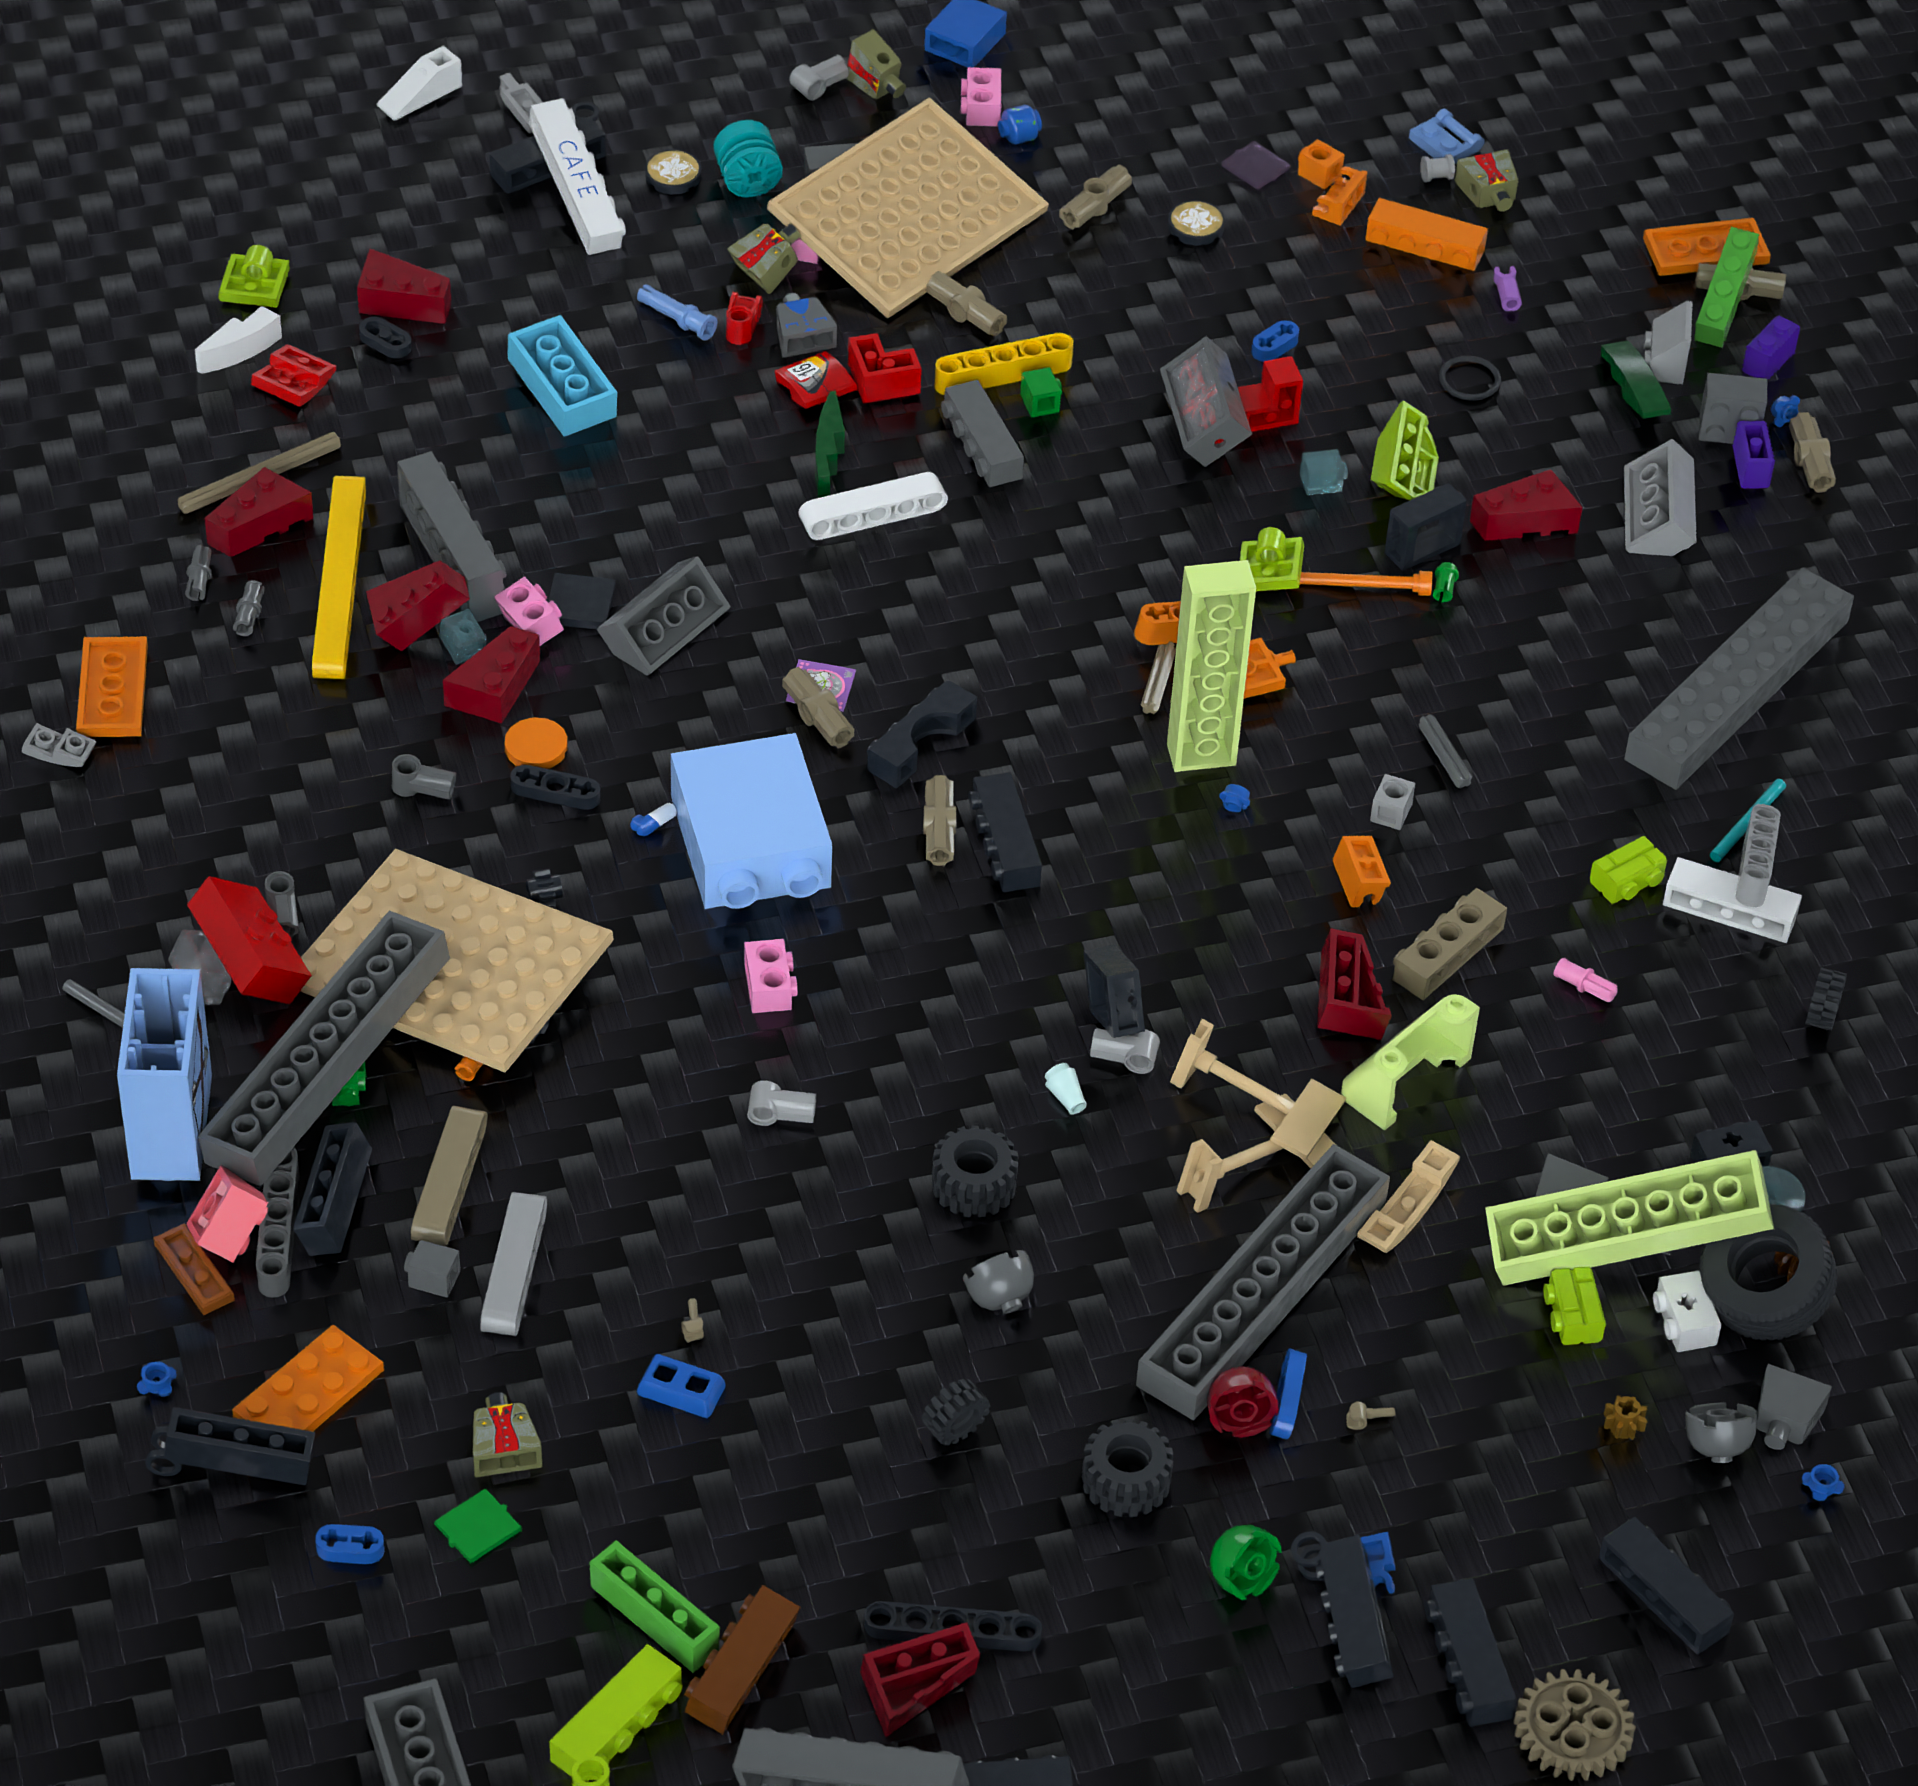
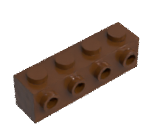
M762 1585L756 1596L749 1594L739 1611L743 1616L737 1624L733 1621L730 1622L721 1638V1641L725 1643L719 1651L713 1649L703 1665L706 1672L701 1679L695 1676L684 1695L689 1698L685 1712L723 1734L792 1629L800 1606Z

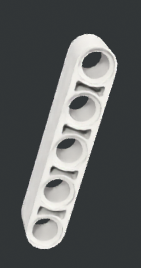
M924 472L805 502L800 507L798 514L809 536L814 540H822L936 512L946 505L948 497L937 476L932 472Z

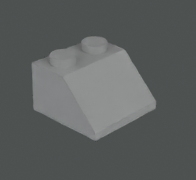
M1686 301L1655 318L1651 331H1646L1644 348L1649 349V351H1645L1644 360L1651 368L1658 382L1683 384L1691 343V301Z

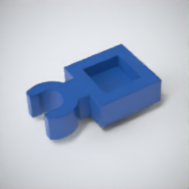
M1388 1532L1362 1537V1542L1368 1554L1374 1587L1379 1583H1385L1389 1594L1394 1593L1395 1586L1388 1571L1396 1570Z

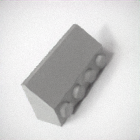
M1671 439L1624 466L1625 545L1629 553L1673 556L1696 543L1694 459Z

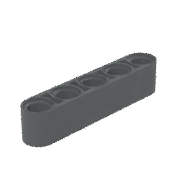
M294 1147L266 1179L263 1186V1195L268 1202V1211L259 1227L256 1270L260 1292L272 1298L285 1294L290 1286L295 1232L293 1228L296 1222L300 1178L297 1150Z

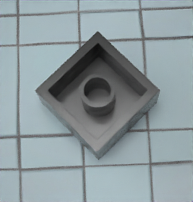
M1708 373L1699 415V440L1734 444L1733 440H1735L1734 436L1739 421H1763L1767 405V379Z

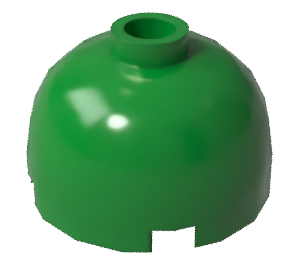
M1253 1525L1234 1526L1224 1532L1216 1541L1210 1558V1569L1217 1584L1227 1592L1241 1600H1246L1245 1596H1248L1251 1592L1256 1597L1269 1587L1278 1573L1280 1564L1275 1562L1277 1551L1281 1553V1545L1275 1536Z

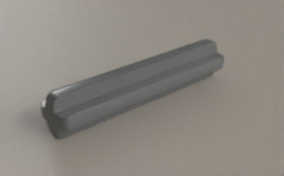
M1429 714L1426 717H1421L1419 728L1456 787H1468L1471 784L1472 775L1435 716Z

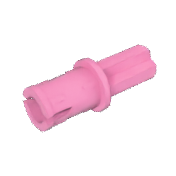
M1566 958L1560 959L1555 967L1554 976L1573 984L1579 992L1587 991L1606 1002H1611L1618 992L1616 984L1594 974L1593 969H1584L1568 961Z

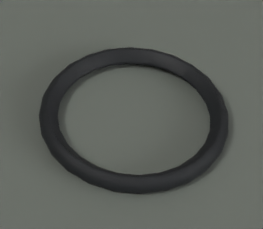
M1476 356L1452 358L1442 366L1439 372V379L1443 388L1451 395L1464 400L1488 398L1498 390L1501 384V376L1498 369L1491 362ZM1476 362L1492 371L1495 383L1490 390L1484 393L1465 394L1449 386L1446 382L1445 373L1455 363Z

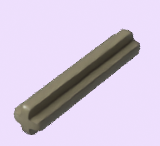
M1171 641L1168 644H1160L1158 646L1141 702L1143 712L1146 714L1149 712L1155 714L1159 710L1176 653L1175 644Z

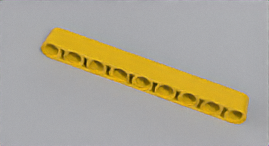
M334 476L313 648V678L345 679L366 497V479L363 476Z

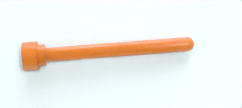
M1420 571L1419 574H1413V577L1301 572L1300 584L1412 589V592H1418V595L1431 596L1432 571Z

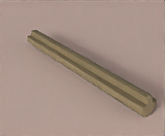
M330 432L185 494L177 499L178 506L183 514H188L232 495L263 467L279 475L335 451L341 447L340 438L335 432Z

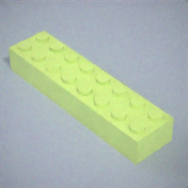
M1248 560L1184 566L1167 747L1174 772L1236 766L1256 585Z
M1756 1150L1486 1207L1494 1266L1503 1286L1550 1276L1554 1269L1569 1268L1573 1270L1576 1267H1595L1774 1229L1763 1168Z

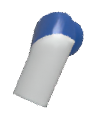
M666 803L645 817L636 815L631 820V829L636 831L637 835L647 836L674 818L677 814L676 807L671 803Z

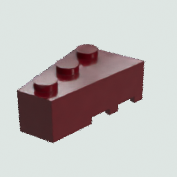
M369 249L357 286L359 313L446 323L451 307L450 278Z
M263 467L205 517L207 544L229 557H233L263 543L264 537L276 531L280 534L288 531L289 525L302 519L304 522L314 519L312 493Z
M1550 469L1474 495L1470 522L1485 541L1522 538L1523 533L1540 532L1541 536H1549L1551 531L1568 530L1569 534L1578 533L1582 506Z
M440 560L366 591L376 635L400 651H403L470 599L465 577Z
M510 626L443 679L444 706L503 723L540 662L539 635Z
M1330 929L1321 952L1317 1028L1382 1040L1392 1015L1389 1007H1385L1382 999L1383 990L1381 984L1376 982L1373 974L1374 965L1362 934Z
M967 1622L864 1654L860 1673L885 1737L976 1673L980 1653Z

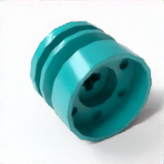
M742 120L728 125L719 132L714 141L713 150L728 190L737 196L753 197L769 192L778 184L782 177L783 166L770 132L765 125L753 120Z

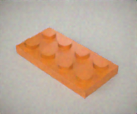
M1754 218L1645 229L1643 235L1644 242L1659 276L1697 272L1699 263L1717 265L1731 227L1759 234L1757 254L1752 266L1769 264L1771 256Z
M147 636L84 637L76 725L77 733L86 737L142 735L148 650Z
M332 1325L232 1409L233 1418L313 1432L384 1371L383 1362L335 1325Z

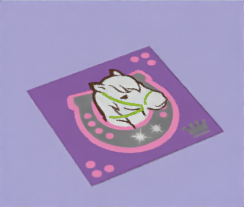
M799 659L796 667L806 669L822 690L829 689L837 700L839 711L844 712L856 669ZM788 694L786 702L796 703Z

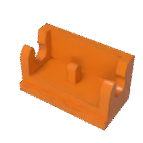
M1346 166L1341 167L1339 172L1348 175L1350 180L1337 177L1327 194L1319 196L1317 199L1319 204L1313 208L1312 215L1341 226L1365 194L1367 171H1358Z
M1372 836L1342 837L1332 861L1351 907H1359L1366 895L1373 894L1371 901L1375 905L1380 901L1385 888L1389 887L1391 882Z

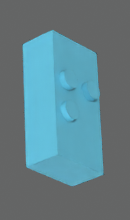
M561 315L508 334V360L564 437L616 417L617 391Z

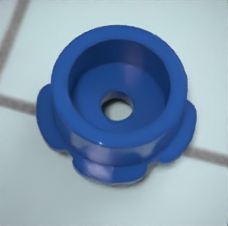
M1229 784L1219 795L1223 806L1232 812H1240L1241 809H1246L1250 805V793L1240 785Z

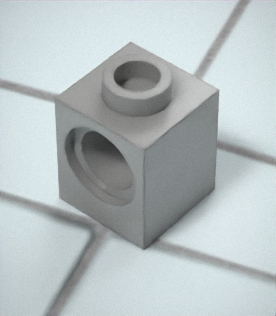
M1385 774L1373 799L1370 821L1401 830L1412 806L1415 783Z

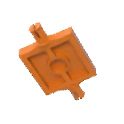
M1262 638L1250 640L1244 699L1284 689L1286 679L1279 666L1295 663L1296 659L1293 651L1274 654L1266 647Z

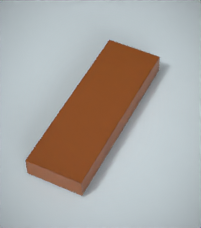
M185 1223L154 1237V1245L203 1315L235 1301L233 1291L202 1247L197 1245Z

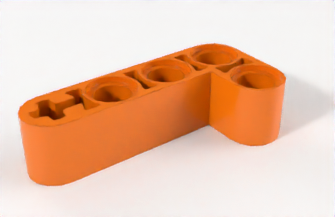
M1181 601L1144 605L1140 610L1135 627V638L1146 645L1168 644L1169 641L1177 643Z

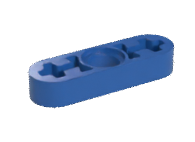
M1289 1348L1285 1355L1276 1394L1279 1412L1277 1416L1275 1414L1272 1418L1270 1435L1288 1440L1292 1433L1306 1365V1353Z

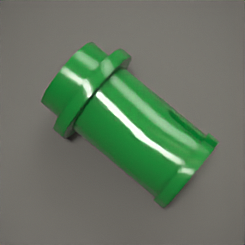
M1444 562L1435 569L1437 580L1433 597L1439 601L1440 593L1443 592L1441 602H1448L1452 599L1454 582L1458 580L1459 572L1454 564Z

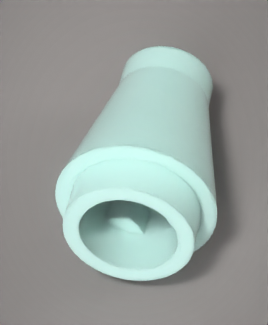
M1061 1063L1048 1070L1045 1074V1079L1047 1080L1046 1087L1067 1108L1069 1114H1076L1085 1109L1087 1103L1083 1097L1075 1069L1070 1068L1067 1063Z

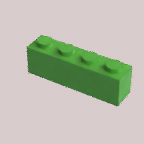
M1735 227L1730 228L1696 322V341L1723 348L1757 254L1759 234Z
M617 1540L590 1561L591 1587L692 1673L705 1663L713 1649L719 1651V1626Z

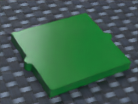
M486 1488L435 1520L436 1527L449 1540V1546L456 1547L470 1564L521 1531V1526L507 1512V1506L500 1505Z

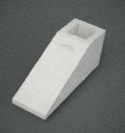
M444 46L422 56L377 103V106L393 120H397L461 87V60Z

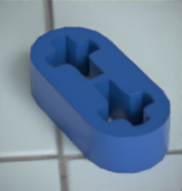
M1280 321L1254 337L1252 356L1262 362L1278 358L1297 345L1299 327L1291 321Z
M331 1524L322 1527L315 1536L317 1554L323 1560L330 1562L371 1564L379 1561L385 1552L383 1534L373 1527ZM330 1539L337 1540V1542L334 1543L333 1547L327 1546V1544H329ZM366 1542H373L370 1549H363Z

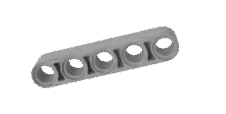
M1757 804L1752 808L1744 839L1735 897L1738 902L1750 907H1760L1764 904L1772 875L1781 814L1778 809L1770 805Z
M517 1192L511 1193L481 1316L482 1332L517 1336L547 1211L546 1196Z

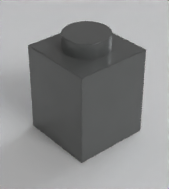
M420 1240L415 1251L408 1253L404 1265V1271L408 1272L409 1287L448 1298L460 1273L459 1250Z

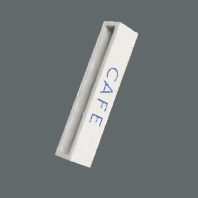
M563 98L531 105L529 125L587 254L592 255L621 248L622 237L626 233L624 222L621 218L618 219L615 213L614 200L605 191L604 178L595 169L594 156L585 147V137L581 130L578 131L575 125L573 110L568 109Z

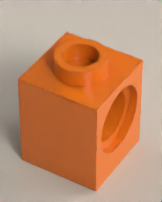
M1317 139L1310 146L1304 147L1298 157V175L1325 190L1335 182L1337 177L1342 176L1339 170L1343 167L1344 154Z

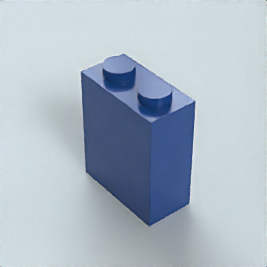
M952 0L925 28V50L965 67L974 68L1006 34L1007 12L978 0Z

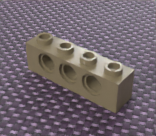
M1478 888L1473 890L1468 896H1462L1451 911L1447 914L1443 913L1438 917L1434 926L1427 932L1422 931L1409 948L1398 952L1393 961L1395 965L1393 980L1420 999H1426L1504 929L1507 907Z

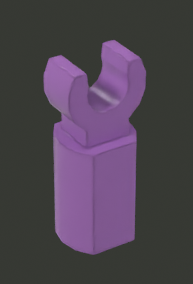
M1510 266L1509 274H1502L1499 267H1495L1493 280L1497 284L1504 311H1516L1522 304L1515 279L1516 269L1513 266Z

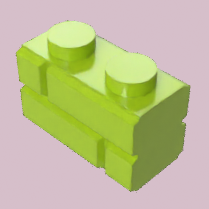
M1642 836L1594 861L1590 882L1599 892L1602 891L1603 896L1611 904L1622 899L1630 900L1636 896L1639 890L1648 885L1654 887L1663 880L1667 863L1666 856L1657 848H1654V845L1645 836Z
M1592 1268L1554 1269L1550 1274L1549 1284L1544 1285L1545 1303L1547 1305L1552 1304L1553 1307L1551 1312L1553 1332H1559L1563 1345L1579 1344L1580 1342L1584 1344L1600 1342L1603 1339L1606 1322Z

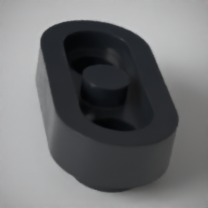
M369 317L364 319L359 325L360 340L391 358H402L411 352L412 344L409 333L379 317Z

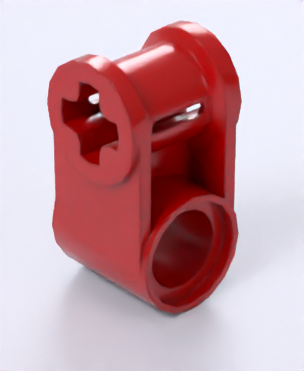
M732 292L729 307L726 311V339L730 343L742 345L750 342L761 316L762 296L752 298L739 296L738 292Z

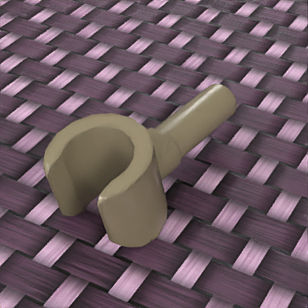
M696 1299L688 1300L690 1320L682 1322V1331L687 1342L704 1337L702 1330L703 1320L698 1315Z
M1355 1402L1351 1405L1350 1412L1347 1414V1426L1354 1430L1363 1429L1367 1425V1419L1395 1416L1394 1407L1367 1408L1364 1403Z

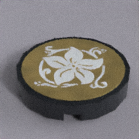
M664 150L658 152L647 160L645 165L646 182L649 185L651 183L655 186V190L661 193L672 195L688 192L689 188L693 185L695 188L702 178L700 161L686 151Z
M1199 200L1185 201L1177 204L1170 211L1168 228L1173 236L1175 234L1179 237V241L1185 244L1195 246L1208 245L1213 243V239L1220 238L1223 235L1225 217L1217 206L1209 202Z

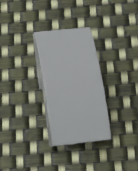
M36 723L23 744L22 753L54 764L82 767L96 745V741L68 728L64 734H60Z

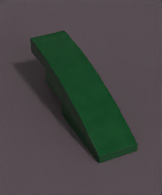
M1629 341L1601 345V356L1612 366V378L1622 386V398L1643 419L1670 415L1671 407L1651 368L1637 349Z
M836 391L829 392L821 411L817 429L815 479L818 498L830 495V476L837 475L838 454H844L845 430Z

